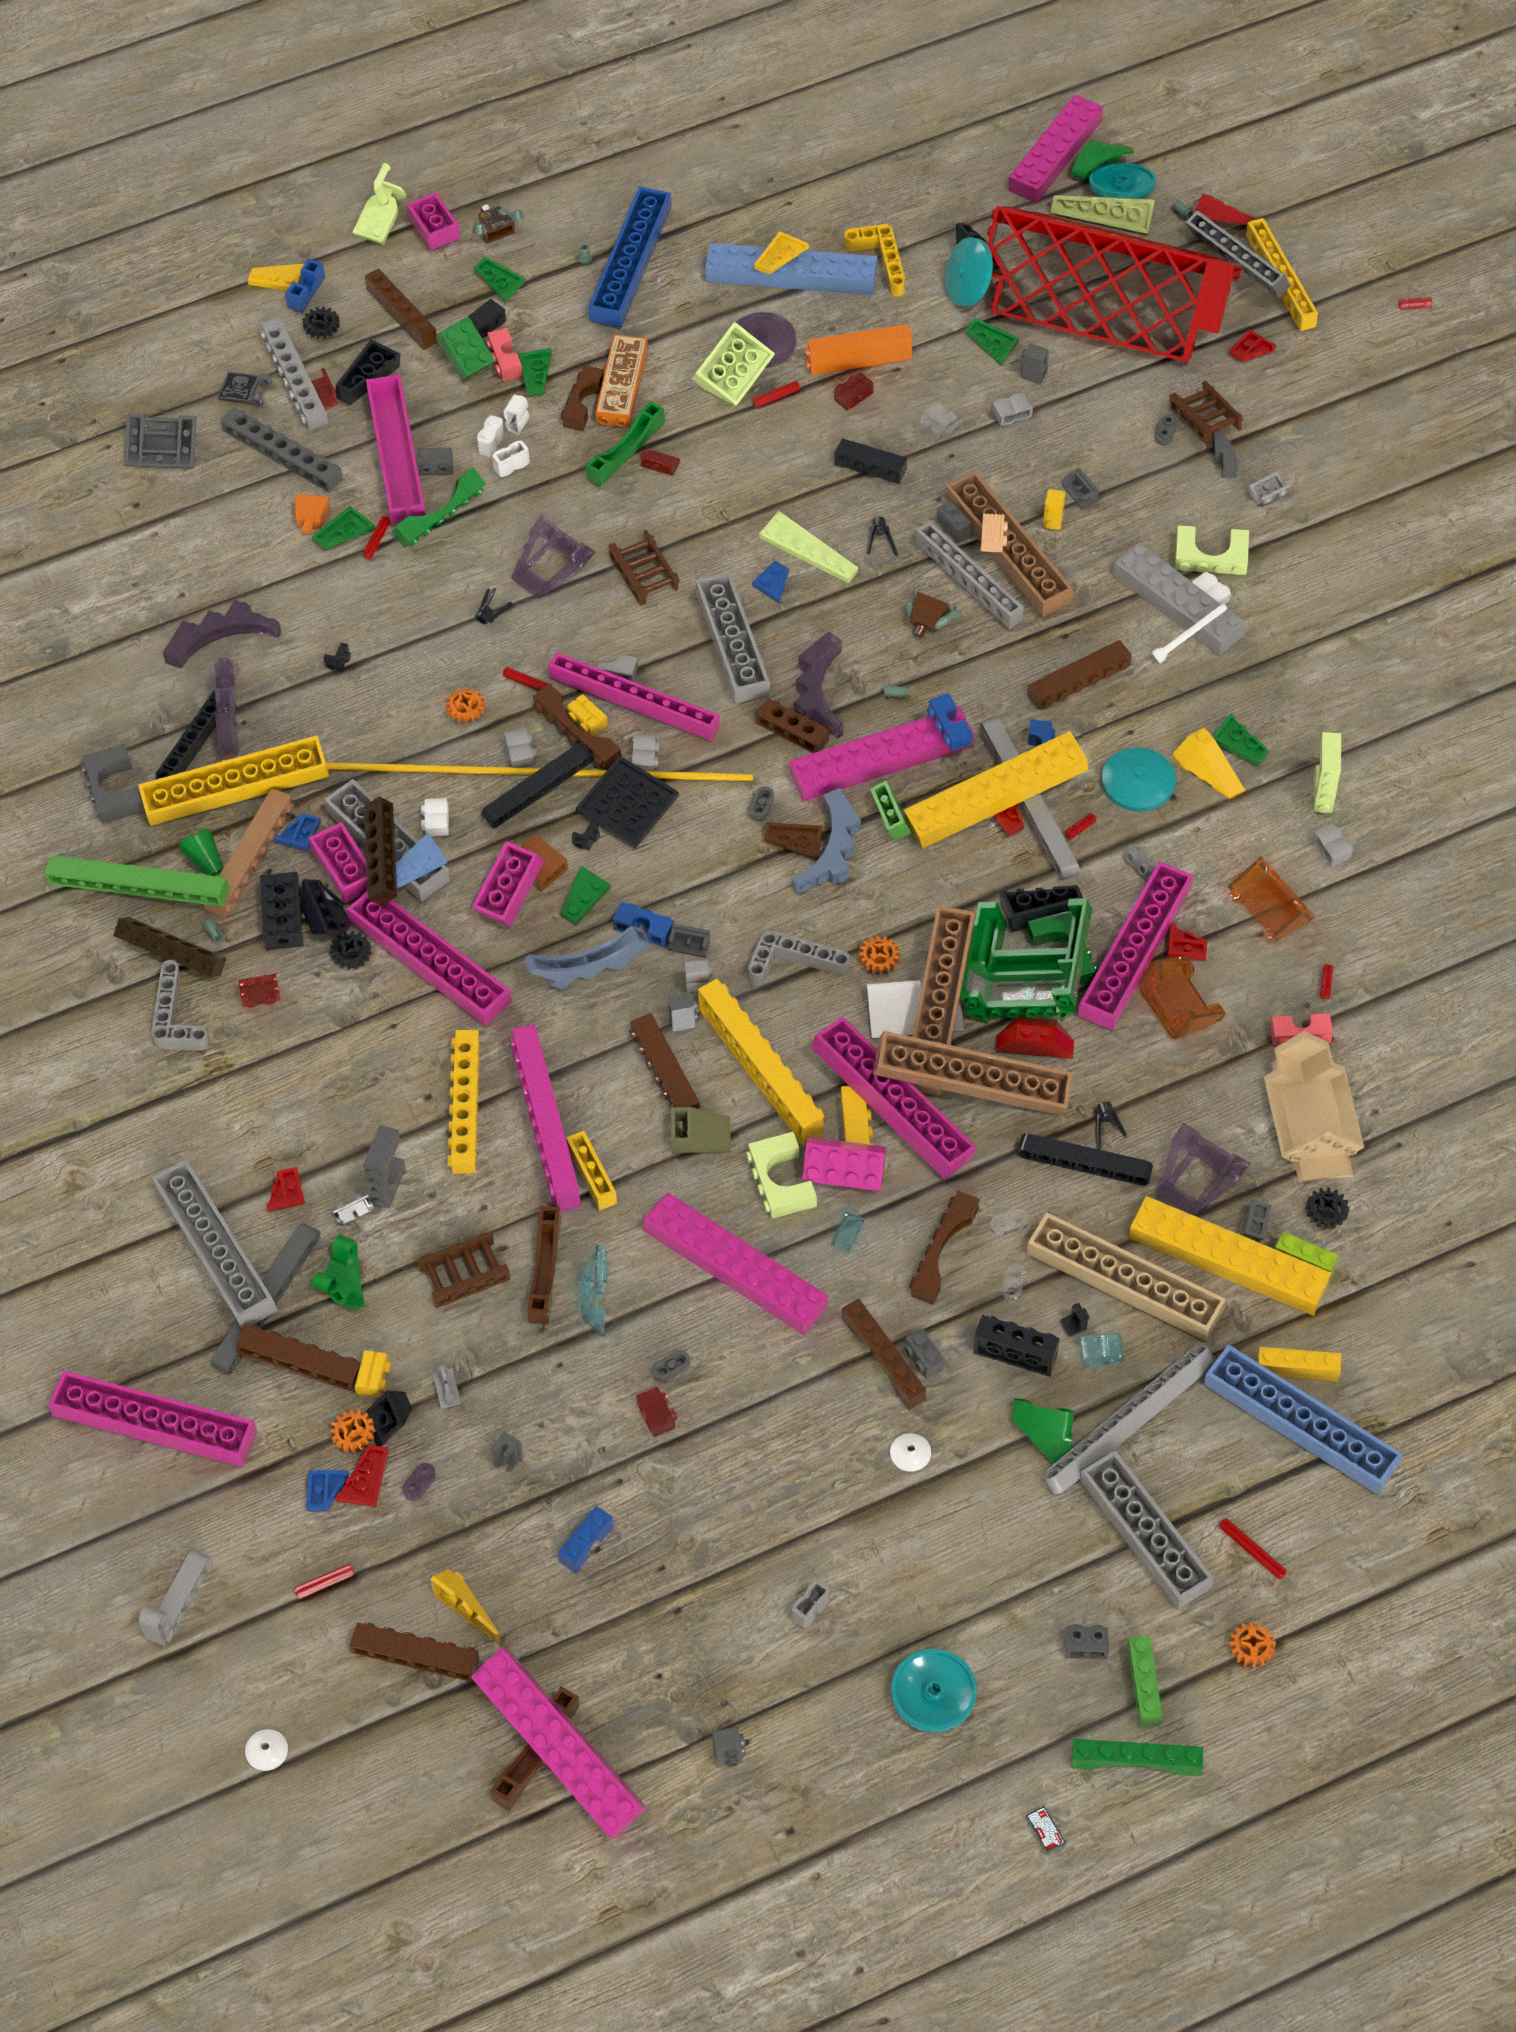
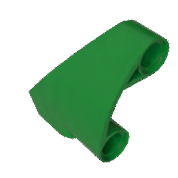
M1092 139L1080 152L1071 175L1073 178L1088 181L1091 171L1105 161L1113 162L1124 154L1134 153L1132 147L1122 144H1109Z
M339 1234L333 1243L331 1261L324 1273L320 1271L316 1273L312 1281V1288L330 1295L334 1302L352 1310L365 1307L359 1272L358 1245L356 1240Z
M1014 1398L1011 1419L1053 1464L1071 1450L1073 1439L1071 1430L1075 1411L1065 1408H1057L1055 1410L1034 1405L1029 1400Z

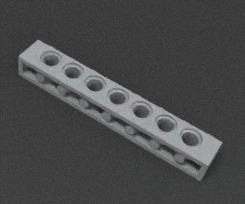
M281 318L261 323V338L267 342L265 343L267 351L272 353L271 358L274 365H278V374L280 377L283 376L282 380L285 388H289L288 393L290 399L295 401L294 406L297 413H301L300 419L302 424H306L308 430L327 425V413Z
M928 521L916 529V544L1008 629L1023 621L1024 607L933 523Z

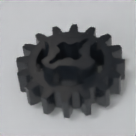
M325 306L322 309L316 307L315 311L310 309V314L305 313V318L302 319L303 329L307 335H311V338L317 336V339H320L323 336L326 339L327 335L332 337V332L337 333V328H340L339 316L336 314V311L332 312L331 308L325 310Z
M351 931L350 935L345 932L343 937L337 935L338 940H332L333 946H330L331 959H334L335 965L340 964L341 969L344 966H347L348 970L351 969V966L358 969L359 964L365 965L364 960H370L369 955L372 954L371 944L366 936L362 937L360 932L357 935L354 934V931Z
M1330 1187L1327 1188V1191L1320 1188L1319 1193L1313 1191L1312 1196L1308 1197L1305 1207L1307 1210L1306 1215L1308 1217L1312 1216L1310 1222H1318L1317 1227L1323 1224L1325 1229L1328 1228V1225L1335 1229L1336 1223L1341 1226L1343 1220L1347 1219L1350 1208L1348 1207L1349 1201L1343 1200L1344 1194L1338 1195L1337 1189L1331 1192Z

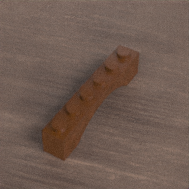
M551 684L533 695L535 710L538 713L541 712L550 724L553 723L562 735L565 734L574 746L578 743H583L594 756L593 763L596 767L608 770L619 756L622 757L621 749L611 739L589 734L573 724L564 711L562 694Z
M957 1191L955 1197L952 1196L948 1203L949 1210L947 1213L944 1212L941 1217L940 1223L942 1225L940 1229L936 1228L932 1238L934 1241L932 1245L929 1244L925 1251L926 1258L924 1261L921 1260L918 1265L917 1272L919 1273L910 1282L911 1297L934 1305L941 1290L942 1279L938 1268L941 1251L954 1234L972 1224L979 1210V1198Z
M540 1206L535 1268L527 1310L529 1323L549 1324L561 1225L560 1207Z
M858 1298L842 1308V1320L850 1331L876 1357L907 1409L911 1410L926 1401V1388L861 1300Z
M561 1686L552 1698L570 1720L580 1707L579 1696ZM528 1743L516 1760L501 1774L490 1791L492 1801L509 1811L543 1762Z

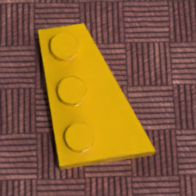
M779 231L755 262L754 269L770 275L809 249V243Z
M305 263L252 268L247 280L248 285L287 291L292 282L300 283V270Z

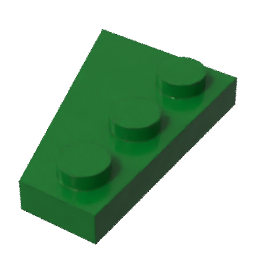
M485 256L474 267L475 272L504 303L525 283L524 277Z
M974 318L966 329V334L1001 366L1019 343L1018 337L977 318Z
M552 348L518 354L527 396L545 393Z
M349 506L312 536V540L326 550L374 530L375 524Z
M1232 713L1229 714L1212 736L1220 747L1258 767L1269 752L1255 736H1251L1246 731V727L1242 723L1239 724L1235 720V716Z
M581 866L560 912L561 917L576 926L611 889V885Z

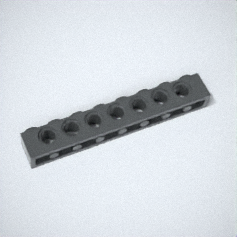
M1198 210L1186 221L1192 234L1230 262L1242 264L1243 272L1278 298L1291 286L1282 272Z
M233 407L220 420L223 432L329 493L343 480L341 468L338 465L332 464L324 457L313 453L312 450L304 448L298 442L290 440L284 434L276 432L270 426L264 425L258 419L250 417L242 410Z

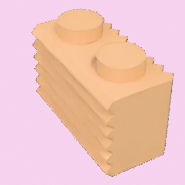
M983 514L981 551L1002 552L1003 546H1006L1007 536L1003 535V533L1007 532L1008 522L1004 521L1003 514Z

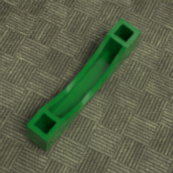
M650 401L639 412L626 435L613 448L602 454L595 455L585 465L587 480L601 487L665 423L664 408Z
M472 467L456 481L454 492L447 505L429 515L408 516L392 529V533L404 548L409 544L413 546L419 541L418 537L420 535L426 536L432 531L431 527L433 525L439 526L443 523L446 515L452 516L458 511V506H465L471 501V496L475 495L477 497L484 491L483 487L486 482L475 468Z
M1073 1739L1072 1768L1094 1770L1113 1766H1139L1161 1769L1177 1775L1201 1777L1203 1770V1747Z

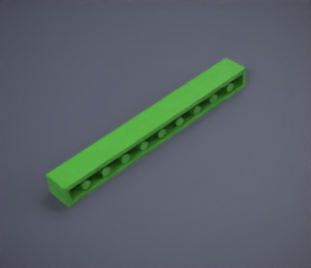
M51 856L44 873L50 885L224 907L230 891L226 877L123 865L115 862L107 863L98 860L91 861L82 858H67L65 856Z

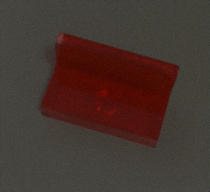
M322 368V378L311 382L324 409L338 405L336 391L325 368Z
M643 450L640 454L641 467L670 476L674 475L680 464L679 458L653 450H648V452Z

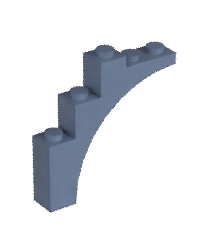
M840 788L823 795V806L829 816L832 827L830 840L817 862L808 870L793 878V890L796 894L806 892L816 885L824 884L827 880H830L832 885L842 883L849 878V866L844 859H848L855 854V842L850 835H855L858 831H861V819Z
M630 926L613 939L579 953L553 957L529 954L525 957L531 974L544 977L552 987L563 990L577 977L592 980L606 967L620 971L651 944L644 929Z

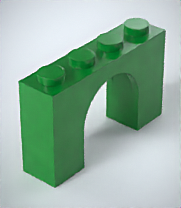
M1071 911L1028 921L1027 933L1032 945L1037 946L1054 941L1068 944L1073 919ZM1089 947L1085 948L1082 970L1076 977L1075 986L1091 983L1098 972L1096 964L1092 963L1090 959L1091 952ZM1048 984L1051 993L1053 988H1067L1066 984Z

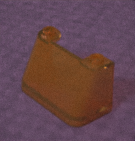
M1261 856L1227 886L1231 890L1229 895L1236 902L1240 900L1265 928L1264 934L1270 941L1274 939L1277 942L1316 917Z
M1188 956L1153 960L1141 977L1138 985L1140 993L1171 1039H1181L1221 1021L1226 1014L1218 1003L1207 1006L1190 981L1194 974V966Z

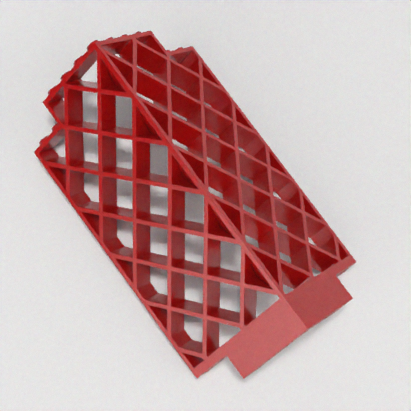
M996 206V209H993L991 219H993L992 226H989L987 230L989 238L986 244L1003 273L1001 275L992 272L991 277L999 278V281H996L994 291H996L995 298H992L990 303L992 313L1184 362L1191 361L1199 329L1216 334L1219 333L1232 282H1239L1243 267L1242 264L1230 262L1228 259L1010 206ZM998 224L1009 225L1014 233L994 245ZM1026 231L1051 236L1054 244L1034 256L1022 234ZM1017 237L1029 260L1008 271L997 249ZM1067 241L1086 244L1093 248L1095 254L1074 266L1062 244ZM1058 248L1070 270L1049 282L1037 260ZM1108 251L1132 256L1136 264L1115 277L1103 254ZM1098 258L1110 280L1089 292L1077 270ZM1149 261L1174 267L1177 275L1156 287L1144 264ZM1032 263L1044 286L1024 298L1012 275ZM1139 268L1151 291L1130 303L1118 280ZM1190 271L1204 274L1198 298L1185 277V274ZM1073 274L1085 296L1064 308L1052 286ZM1180 278L1192 301L1171 313L1159 290ZM1005 280H1007L1018 302L1002 311L998 308ZM1113 284L1125 307L1104 318L1092 296ZM1047 289L1059 312L1042 321L1035 318L1027 301ZM1154 294L1166 317L1145 329L1133 306ZM1088 300L1100 322L1085 331L1077 330L1067 312ZM1196 304L1186 340L1174 316ZM1022 306L1028 317L1010 312ZM1128 310L1140 333L1124 342L1116 339L1107 322ZM1062 315L1068 327L1050 322ZM1169 320L1181 343L1167 352L1159 351L1148 332ZM1100 326H1103L1108 337L1093 334L1091 332L1096 330ZM1143 336L1150 348L1132 344V342ZM1185 346L1183 356L1171 354Z

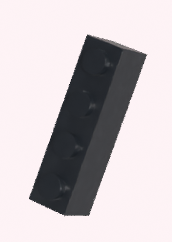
M490 299L471 313L469 318L483 339L489 332L504 324L506 313L502 306Z
M842 438L835 451L834 465L900 484L907 470V457Z

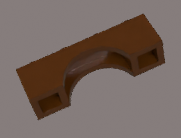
M584 365L582 371L578 372L577 383L573 384L571 397L567 398L566 408L561 412L563 427L584 431L588 421V407L581 402L589 395L600 393L604 369Z

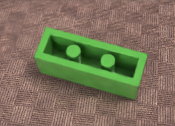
M887 780L870 788L886 828L893 839L897 841L911 834L912 832L895 792Z

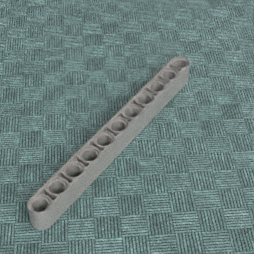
M999 718L980 724L982 735L998 765L1019 755ZM1040 793L1020 802L1021 808L1058 877L1062 880L1079 874L1078 863Z
M1201 1343L1194 1346L1044 1472L1043 1477L1050 1491L1053 1494H1060L1080 1479L1082 1470L1111 1453L1206 1373L1215 1363L1207 1344Z

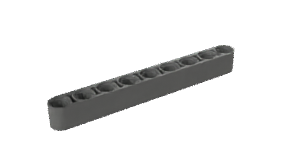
M304 1223L297 1227L262 1280L275 1305H277L320 1238L321 1232ZM268 1317L255 1323L254 1325H257L262 1328ZM237 1321L211 1360V1366L227 1374H231L244 1356L236 1353L237 1343L242 1333V1329Z

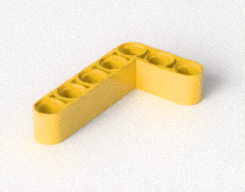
M887 224L846 230L844 233L845 249L847 251H860L879 248L890 293L893 296L903 295L905 292V276L892 227Z

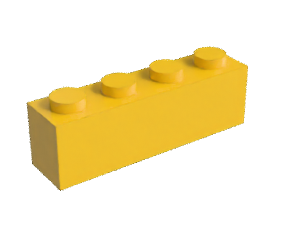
M850 1086L841 1087L845 1141L874 1145V1143H870V1138H873L872 1126H868V1121H871V1110L867 1109V1103Z
M583 1130L566 1137L569 1153L598 1210L601 1211L617 1204L616 1191L585 1131Z
M1259 1347L1257 1363L1281 1378L1329 1382L1339 1381L1341 1353Z

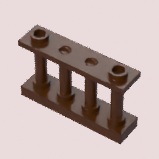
M1206 380L1202 381L1203 391L1187 398H1180L1176 393L1169 395L1170 409L1205 445L1212 442L1211 435L1214 431L1232 424L1238 431L1242 430V415ZM1202 398H1206L1208 400L1207 402L1202 403L1193 408L1188 406V404L1198 401ZM1213 406L1217 409L1202 417L1196 414ZM1222 415L1226 418L1211 426L1205 423Z
M647 530L643 531V541L624 549H618L615 543L608 545L610 559L640 606L646 604L648 593L671 584L676 592L680 582L678 574L672 571L656 546L654 536H650ZM645 547L651 552L630 562L624 558L625 555ZM654 559L658 566L639 574L632 571V568ZM663 572L666 576L665 579L648 586H641L640 584L641 580Z
M492 1232L482 1233L474 1239L432 1255H425L417 1260L420 1273L427 1271L436 1291L432 1292V1298L436 1308L510 1280L507 1265L501 1266L498 1264L490 1247L494 1245ZM483 1249L492 1268L484 1273H480L472 1255L473 1252ZM463 1256L473 1277L466 1280L461 1279L453 1261ZM446 1263L454 1284L443 1287L434 1267Z

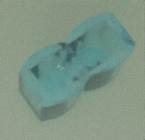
M1110 1333L1101 1336L1088 1335L1081 1337L1080 1345L1084 1366L1090 1368L1098 1367L1101 1364L1117 1366L1124 1362L1121 1334Z

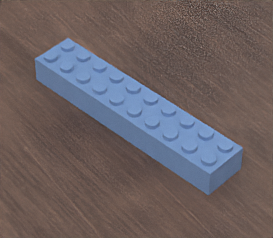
M709 244L705 268L706 282L874 295L877 256L804 251L768 275L754 269L755 262L767 247Z
M1229 1344L1206 1373L1205 1386L1377 1495L1400 1465L1402 1453Z

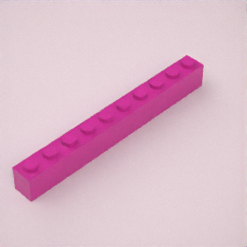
M558 652L548 665L549 677L552 680L710 741L713 740L720 728L719 714Z

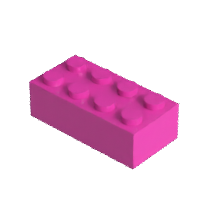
M342 822L309 837L312 853L344 903L367 892L366 858Z
M506 841L472 908L479 915L511 928L544 861L538 854Z
M809 1137L806 1143L802 1181L881 1191L887 1147Z

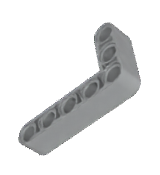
M768 930L761 935L748 968L749 981L753 985H761L765 982L775 957L837 975H845L850 971V956L847 952Z
M167 960L161 966L152 1025L154 1044L159 1049L204 1050L210 1044L206 1028L194 1025H174L181 974L177 962Z
M191 1550L160 1607L156 1609L146 1605L143 1608L139 1617V1623L146 1640L167 1647L211 1566V1557Z

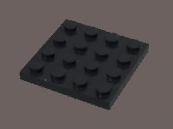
M619 756L576 807V812L588 820L598 823V826L636 849L679 797V792Z

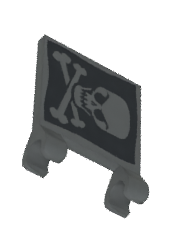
M228 372L218 399L251 403L261 407L264 403L262 395H254L258 383L270 386L272 380H270L271 376L269 374L253 375Z

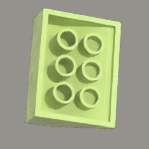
M734 322L691 380L704 390L737 406L775 353Z

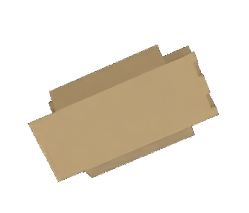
M1303 1031L1274 1048L1276 1060L1271 1062L1273 1072L1264 1076L1282 1157L1295 1163L1299 1183L1354 1177L1349 1156L1355 1155L1357 1151L1363 1149L1364 1144L1345 1067L1333 1062L1327 1041Z

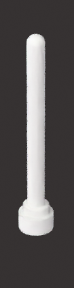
M1221 604L1164 648L1161 647L1153 650L1152 654L1159 663H1162L1166 660L1165 657L1168 656L1167 654L1223 613L1227 606Z

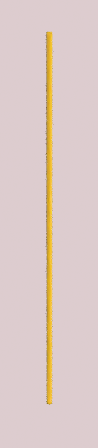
M326 762L327 770L532 775L541 769ZM582 769L574 774L573 777H602L607 770ZM646 771L657 779L753 781V774Z

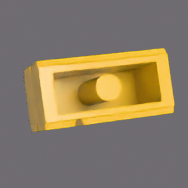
M1048 490L1044 508L1043 527L1055 530L1061 529L1065 504L1064 491Z
M583 694L567 706L568 718L573 723L576 722L581 730L589 734L596 735L608 725L607 716Z
M368 1350L363 1352L355 1384L356 1394L380 1398L381 1392H385L387 1387L385 1376L386 1373H390L392 1365L388 1354L375 1353Z

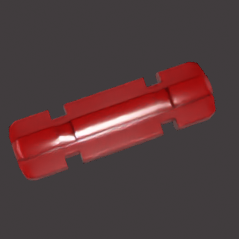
M1432 298L1400 299L1398 306L1399 309H1407L1406 307L1408 309L1423 308L1422 306L1427 308L1432 306Z
M1093 813L1087 814L1085 818L1080 819L1072 827L1065 830V836L1072 840L1076 835L1086 830L1089 825L1094 824L1096 816Z
M1331 964L1323 965L1320 991L1322 999H1329L1331 995L1334 968Z

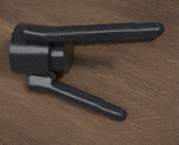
M874 518L872 520V527L869 528L870 536L867 554L871 552L874 533L879 536L886 533L895 556H897L898 552L890 534L889 526H886L885 518Z
M493 588L490 594V589L486 590L479 610L475 615L476 620L481 624L493 623L495 618L512 605V602H509L494 615L492 614L493 610L488 605L494 596L496 588Z
M1107 1101L1098 1104V1113L1095 1114L1097 1149L1099 1150L1101 1149V1120L1103 1122H1111L1114 1129L1118 1126L1123 1136H1127L1124 1127L1117 1117L1116 1111L1113 1110L1111 1102Z

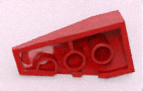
M1203 193L1194 211L1195 213L1198 210L1204 216L1214 221L1248 225V222L1258 220L1232 206L1225 205L1224 202L1206 193Z

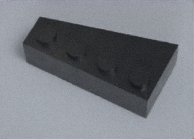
M370 339L337 382L335 398L349 405L353 404L368 392L367 379L387 377L400 367L401 354Z
M1078 885L1056 886L1053 889L1047 890L1043 889V887L1035 888V890L1024 891V889H1016L1015 892L1000 890V905L1012 932L1026 929L1028 921L1070 911L1068 907L1069 899H1084Z

